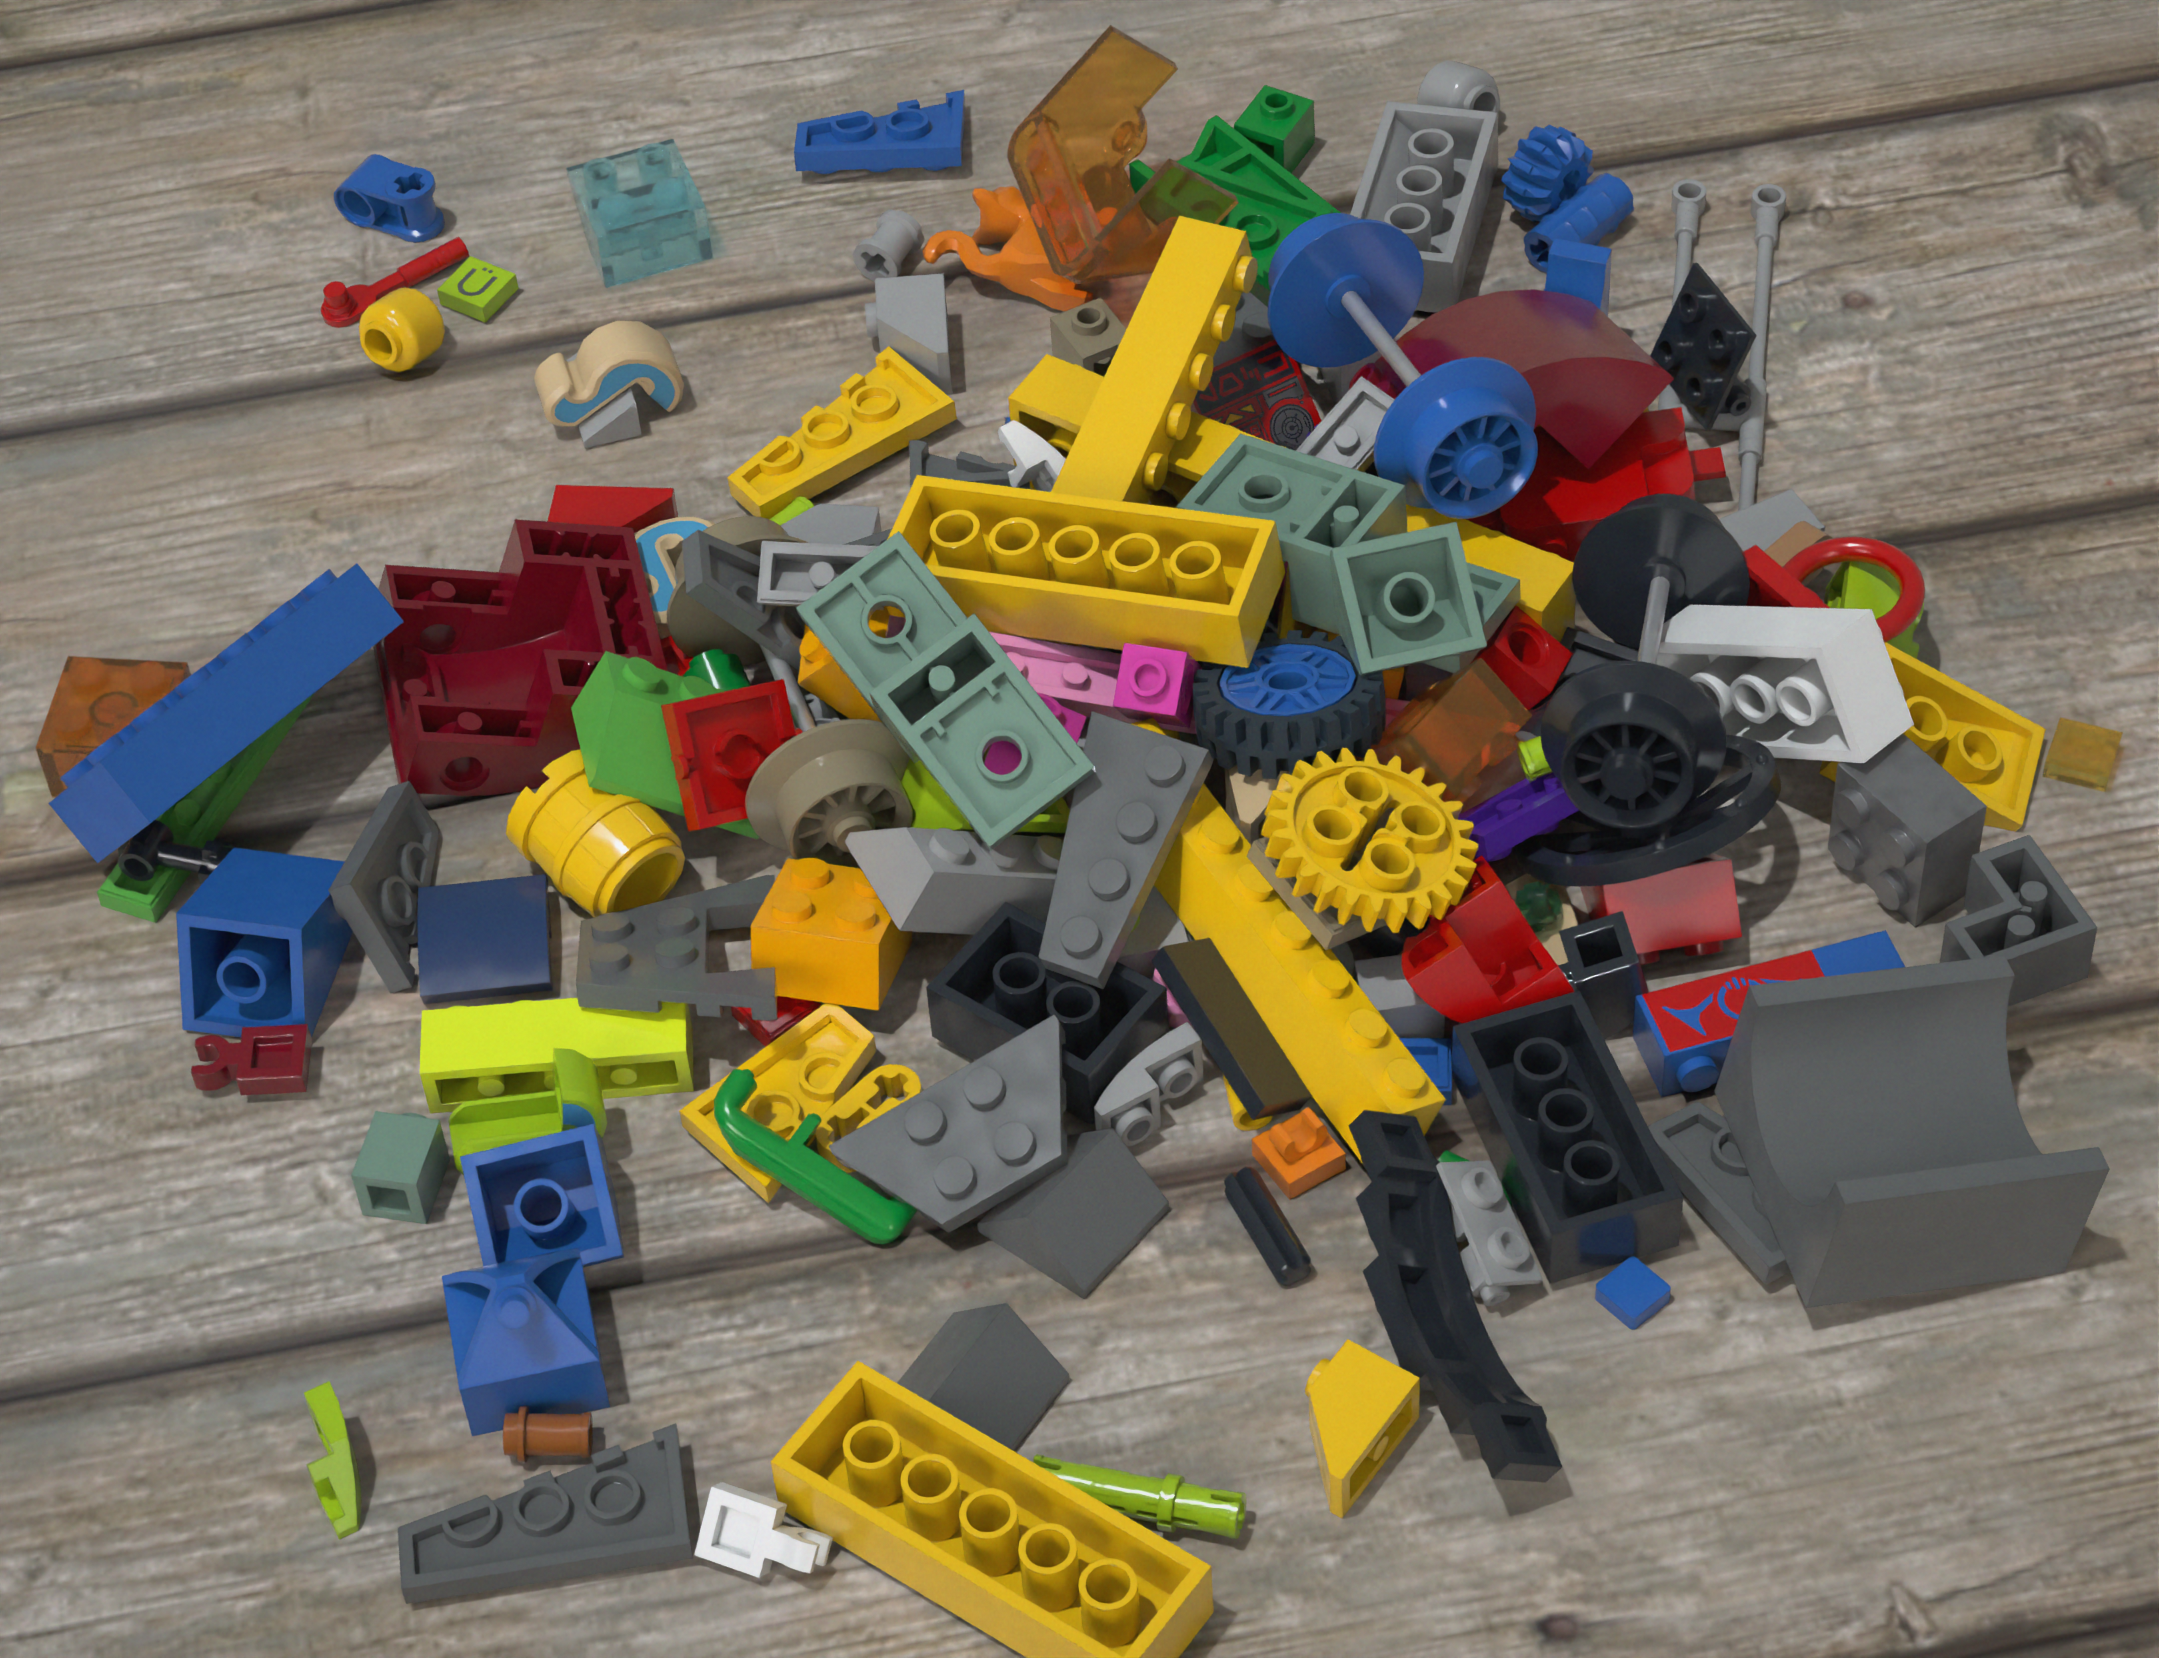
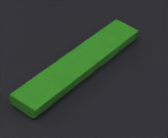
M314 694L155 819L169 827L174 836V843L203 848L207 840H214ZM117 863L98 890L97 895L102 907L156 923L191 871L159 866L152 879L137 881L125 875Z

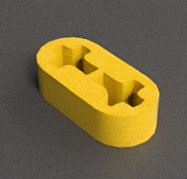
M897 1064L879 1066L868 1073L821 1115L822 1122L815 1133L819 1155L846 1173L855 1172L856 1170L847 1168L836 1159L829 1145L835 1142L834 1138L838 1135L843 1138L922 1092L919 1076L912 1069ZM903 1093L905 1099L902 1101L896 1099V1097ZM883 1095L891 1097L883 1103H881V1097Z

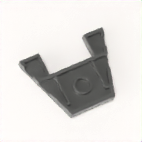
M775 875L760 876L582 920L580 923L576 974L579 1007L659 1013L662 1009L661 1001L696 1004L698 1016L721 1017L724 1013L723 1006L751 1008L753 1020H777L775 967L709 973L710 931L751 927L755 916L775 882Z

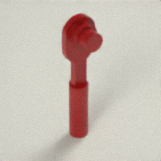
M456 237L425 255L397 268V272L370 286L358 284L346 288L342 282L338 281L327 284L323 289L325 298L321 306L323 320L329 326L336 328L346 327L359 321L369 305L388 293L404 287L410 288L441 270L469 257L466 245L460 237Z

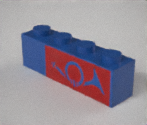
M1884 930L1641 994L1635 997L1633 1039L1661 1097L1684 1091H1701L1718 1082L1749 986L1902 968L1905 965L1888 933Z

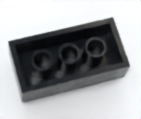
M1580 990L1453 1026L1452 1077L1549 1284L1622 1263L1631 1256L1639 1258L1679 1246L1683 1195Z

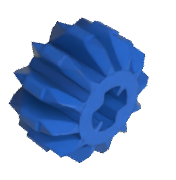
M1550 124L1545 128L1535 126L1530 131L1528 139H1520L1518 141V150L1514 156L1508 158L1510 161L1509 170L1502 176L1501 180L1506 185L1503 199L1510 203L1513 209L1520 212V216L1535 223L1537 221L1540 222L1545 215L1552 214L1558 209L1562 201L1569 200L1581 186L1586 185L1587 179L1594 171V168L1589 165L1592 160L1593 150L1585 146L1584 141L1577 138L1575 133L1563 127L1556 128Z

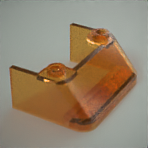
M1112 25L1103 32L1014 131L1007 150L1008 162L1054 273L1074 284L1151 274L1158 263L1179 216L1218 225L1239 203L1234 194L1170 158L1135 194L1124 168L1132 159L1141 154L1147 143V121L1142 108L1173 76L1178 68L1175 62Z

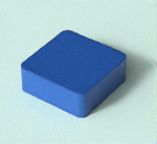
M1631 1256L1596 1284L1595 1300L1629 1329L1634 1330L1669 1303L1671 1287L1638 1258Z

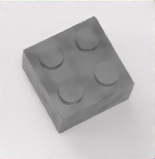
M1902 733L1865 763H1838L1828 850L1842 868L1848 871L1852 870L1872 888L1885 907L1890 910H1896L1910 924L1917 927L1965 896L1971 855L1980 852L1987 806Z

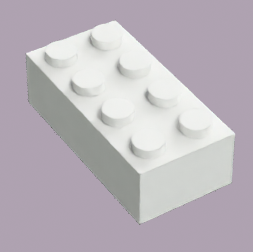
M1689 605L1663 624L1656 664L1686 676L1709 695L1723 718L1726 735L1741 736L1755 740L1767 747L1775 758L1865 763L1914 725L1904 698L1903 689L1898 682L1883 641L1881 629L1876 622L1872 609Z

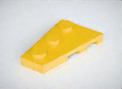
M823 1004L736 1068L740 1070L748 1069L753 1072L754 1080L757 1083V1089L741 1110L789 1141L808 1114L815 1113L821 1117L827 1109L850 1090L876 1053L874 1035L839 1005ZM728 1074L679 1110L682 1127L769 1203L782 1184L737 1155L722 1135L714 1117V1099L720 1086L729 1076ZM815 1134L806 1147H809L816 1137Z

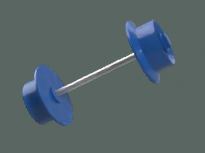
M1330 213L1312 218L1294 229L1276 250L1269 268L1268 282L1271 292L1268 301V323L1275 341L1294 360L1305 365L1320 368L1352 364L1379 351L1406 385V388L1388 408L1376 434L1374 463L1378 476L1405 485L1406 504L1418 508L1435 509L1440 514L1451 518L1469 519L1483 516L1509 502L1530 478L1538 454L1537 439L1533 431L1536 420L1535 399L1525 378L1509 364L1487 357L1461 358L1439 365L1423 375L1418 372L1393 340L1413 315L1419 303L1424 283V268L1421 255L1413 241L1398 227L1379 220L1360 219L1350 214Z

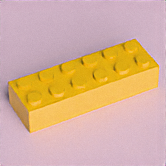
M922 475L916 476L888 537L889 539L899 531L965 616L968 618L975 614L989 632L1123 650L1124 643L1187 652L1195 661L1249 668L1285 575L1276 522L1273 520ZM886 606L889 616L905 618V615L899 609Z
M860 1361L853 1365L770 1461L777 1500L787 1504L786 1513L814 1530L833 1537L834 1542L1026 1658H1179L1214 1613L1211 1565Z

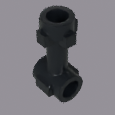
M154 820L118 848V865L125 875L137 881L152 879L158 867L164 866L198 873L199 882L202 884L235 847H232L231 843L217 840H207L203 848L174 843V836L169 827L160 821Z

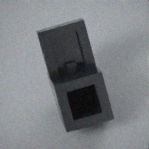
M1620 911L1559 931L1568 962L1558 966L1574 991L1580 990L1604 1039L1617 1034L1634 1021L1635 997L1648 993L1647 983L1624 913Z

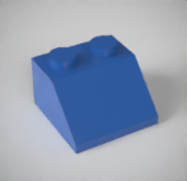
M594 1124L460 1156L483 1266L579 1248L583 1267L624 1258L618 1205L603 1140Z

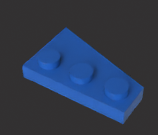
M964 90L945 93L946 103L920 108L917 99L897 103V111L874 118L871 114L861 110L797 123L794 147L796 171L830 174L838 170L867 169L872 172H887L894 168L920 167L926 170L938 171L952 166H962L966 111Z

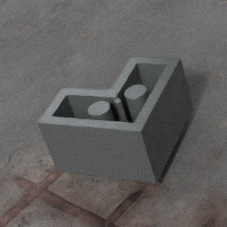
M2027 835L1971 855L1964 899V907L1969 915L1945 923L1940 963L2005 955L2015 975L2008 1007L2088 978L2098 927L2033 838Z

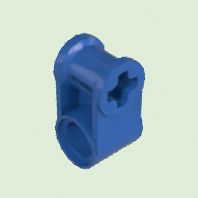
M372 154L334 192V202L337 209L347 220L360 227H369L414 243L424 242L436 237L445 227L444 215L435 206L433 198L436 188L434 176L424 168L411 167L392 161L382 155Z

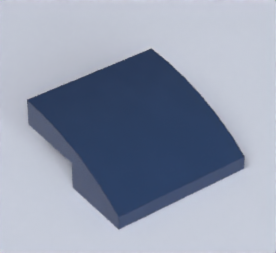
M546 874L418 888L420 997L424 1004L553 991L549 939L552 938L548 878Z

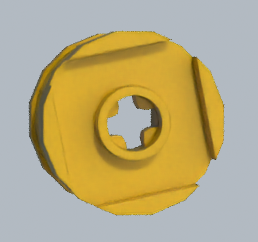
M581 750L571 751L552 761L541 770L550 779L541 785L536 793L526 786L517 797L507 819L506 835L508 839L517 847L519 853L526 860L539 864L543 871L552 879L555 888L563 896L574 900L593 917L663 901L673 889L683 871L685 856L681 848V841L669 824L656 812L655 807L640 803L641 799L622 794L615 795L589 787Z

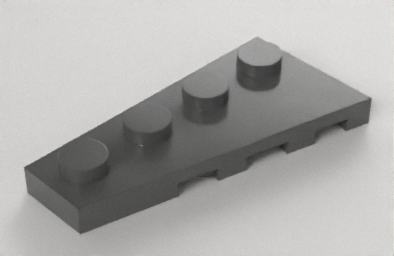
M676 1423L652 1432L654 1438L652 1441L623 1452L620 1446L616 1445L592 1454L593 1463L553 1477L551 1470L525 1479L523 1480L524 1487L495 1500H491L487 1495H483L397 1527L401 1589L406 1604L693 1559L680 1439Z

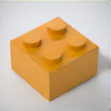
M787 858L751 924V969L775 967L777 996L879 1011L912 944V931H899L861 868L827 864L825 861L817 858H802L799 860Z

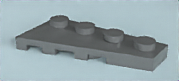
M697 530L683 540L682 551L686 594L799 671L801 660L799 648L804 637L805 622L797 613L796 608L798 606L758 605L760 557L700 530Z
M1092 711L1083 752L1095 766V772L1075 787L1039 959L1044 968L1104 989L1212 766L1213 759L1208 749Z

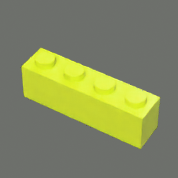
M578 998L542 1001L520 1000L506 1004L470 1007L452 1006L447 1009L423 1010L421 1018L420 1077L430 1114L453 1112L458 1106L468 1100L555 1090L553 1048L573 1049L593 1061L598 1069L603 1099L694 1091L693 1027L688 1003L661 1001L662 1009L659 1013L579 1007Z

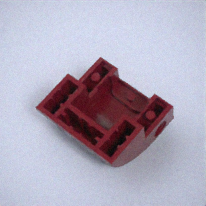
M1535 289L1498 291L1466 299L1432 314L1396 341V344L1421 375L1439 365L1461 358L1487 357L1509 364L1525 378L1533 392L1536 405L1534 429L1538 425L1542 426L1588 469L1594 465L1674 379L1591 301L1557 292ZM1383 356L1377 359L1375 363H1368L1360 368L1349 384L1350 390L1362 376L1393 399H1396L1406 388V385Z
M515 519L499 572L385 564L378 590L404 622L375 644L373 650L398 784L410 781L417 794L478 796L520 792L526 786L529 789L541 787L550 779L541 770L559 757L571 751L580 750L571 707L605 651L626 658H642L652 663L656 668L668 671L633 528Z

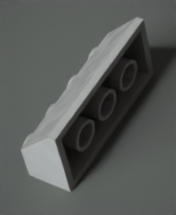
M1391 101L1386 103L1350 215L1360 219L1379 220L1392 224L1402 230L1413 241L1421 255L1424 268L1423 289L1415 310L1439 312L1458 302L1499 165L1497 112Z

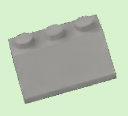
M903 827L850 832L845 840V844L899 931L975 935L1005 902L1046 922L1063 847L1061 838L1048 835L1040 837L1011 835L990 851L976 832L953 831L947 828L924 829Z

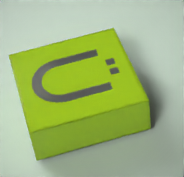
M470 256L437 289L441 305L486 323L519 288L515 273Z

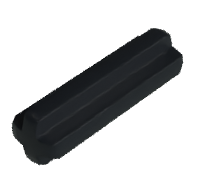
M1246 1166L1238 1172H1231L1224 1180L1226 1186L1225 1195L1277 1282L1289 1286L1297 1280H1304L1311 1272V1267L1309 1266L1311 1258L1258 1171Z

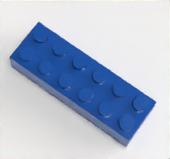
M357 563L338 578L331 569H328L296 596L281 605L252 630L237 639L218 654L217 657L205 666H202L169 694L154 703L131 721L130 724L87 755L86 758L61 776L60 779L68 788L48 804L94 860L99 863L152 823L404 621Z

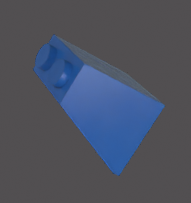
M233 848L176 913L183 1030L241 1037L242 1027L308 1024L312 1038L353 933L348 922L338 915L332 896L328 891L345 861Z

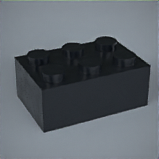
M1005 902L926 987L932 1037L973 1060H977L1055 1014L1065 1030L1066 1044H1062V1077L1066 1082L1065 1111L1092 1125L1095 1122L1094 1107L1115 1076L1146 1047L1169 1032L1167 988L1118 961L1104 989L1044 968L1039 959V953L1046 923Z

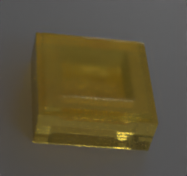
M2060 717L2045 761L2043 777L2106 792L2120 749L2123 732Z

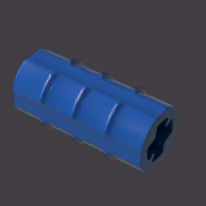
M1608 173L1600 174L1589 184L1581 186L1573 197L1562 201L1558 209L1552 214L1545 215L1540 220V223L1525 235L1524 251L1529 261L1536 269L1547 273L1548 254L1554 238L1597 246L1605 235L1614 233L1618 225L1634 211V198L1629 187L1620 178Z

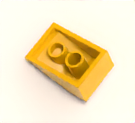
M1884 642L1914 725L1903 734L1987 806L1984 825L2016 832L2023 825L2046 729ZM1822 761L1819 774L1836 782L1837 765L1840 762Z

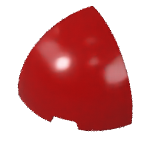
M1482 855L1473 861L1476 863V868L1458 905L1450 904L1444 918L1441 920L1429 914L1430 924L1427 929L1417 936L1407 937L1403 946L1401 965L1409 985L1433 1009L1460 1023L1470 1022L1575 992L1557 963L1537 938L1502 881Z

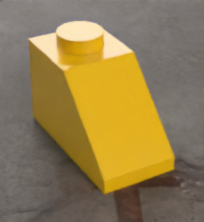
M1349 1339L1346 1340L1331 1360L1324 1358L1315 1366L1305 1387V1395L1309 1397V1428L1331 1513L1342 1519L1418 1420L1420 1399L1419 1377Z

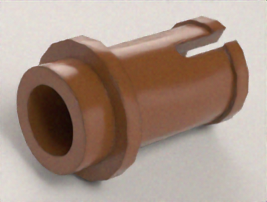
M521 1406L518 1413L505 1414L503 1425L504 1455L517 1456L519 1463H526L529 1456H582V1458H590L592 1454L593 1418L591 1412H584V1414H530L529 1407Z

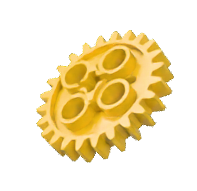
M1342 748L1336 763L1323 751H1319L1312 766L1299 760L1296 762L1292 775L1286 773L1281 775L1277 788L1272 791L1264 815L1267 817L1262 827L1261 835L1269 838L1264 852L1265 856L1280 859L1275 872L1276 877H1296L1297 881L1291 894L1294 897L1304 896L1309 893L1315 895L1317 899L1314 904V912L1320 913L1331 905L1338 909V922L1341 925H1345L1352 914L1361 916L1363 926L1368 932H1372L1377 919H1384L1393 933H1399L1405 917L1415 927L1422 929L1429 914L1441 920L1444 918L1450 904L1458 905L1476 868V863L1473 862V859L1478 850V843L1469 840L1474 824L1470 821L1458 820L1463 807L1461 801L1443 802L1441 800L1446 789V785L1443 782L1429 787L1422 783L1425 773L1424 768L1419 767L1410 774H1406L1401 771V759L1396 755L1386 766L1378 763L1373 749H1368L1363 761H1356L1348 748ZM1388 808H1395L1390 814L1385 828L1378 829L1372 836L1361 860L1353 870L1345 871L1344 869L1349 866L1355 850H1361L1368 842L1380 817Z

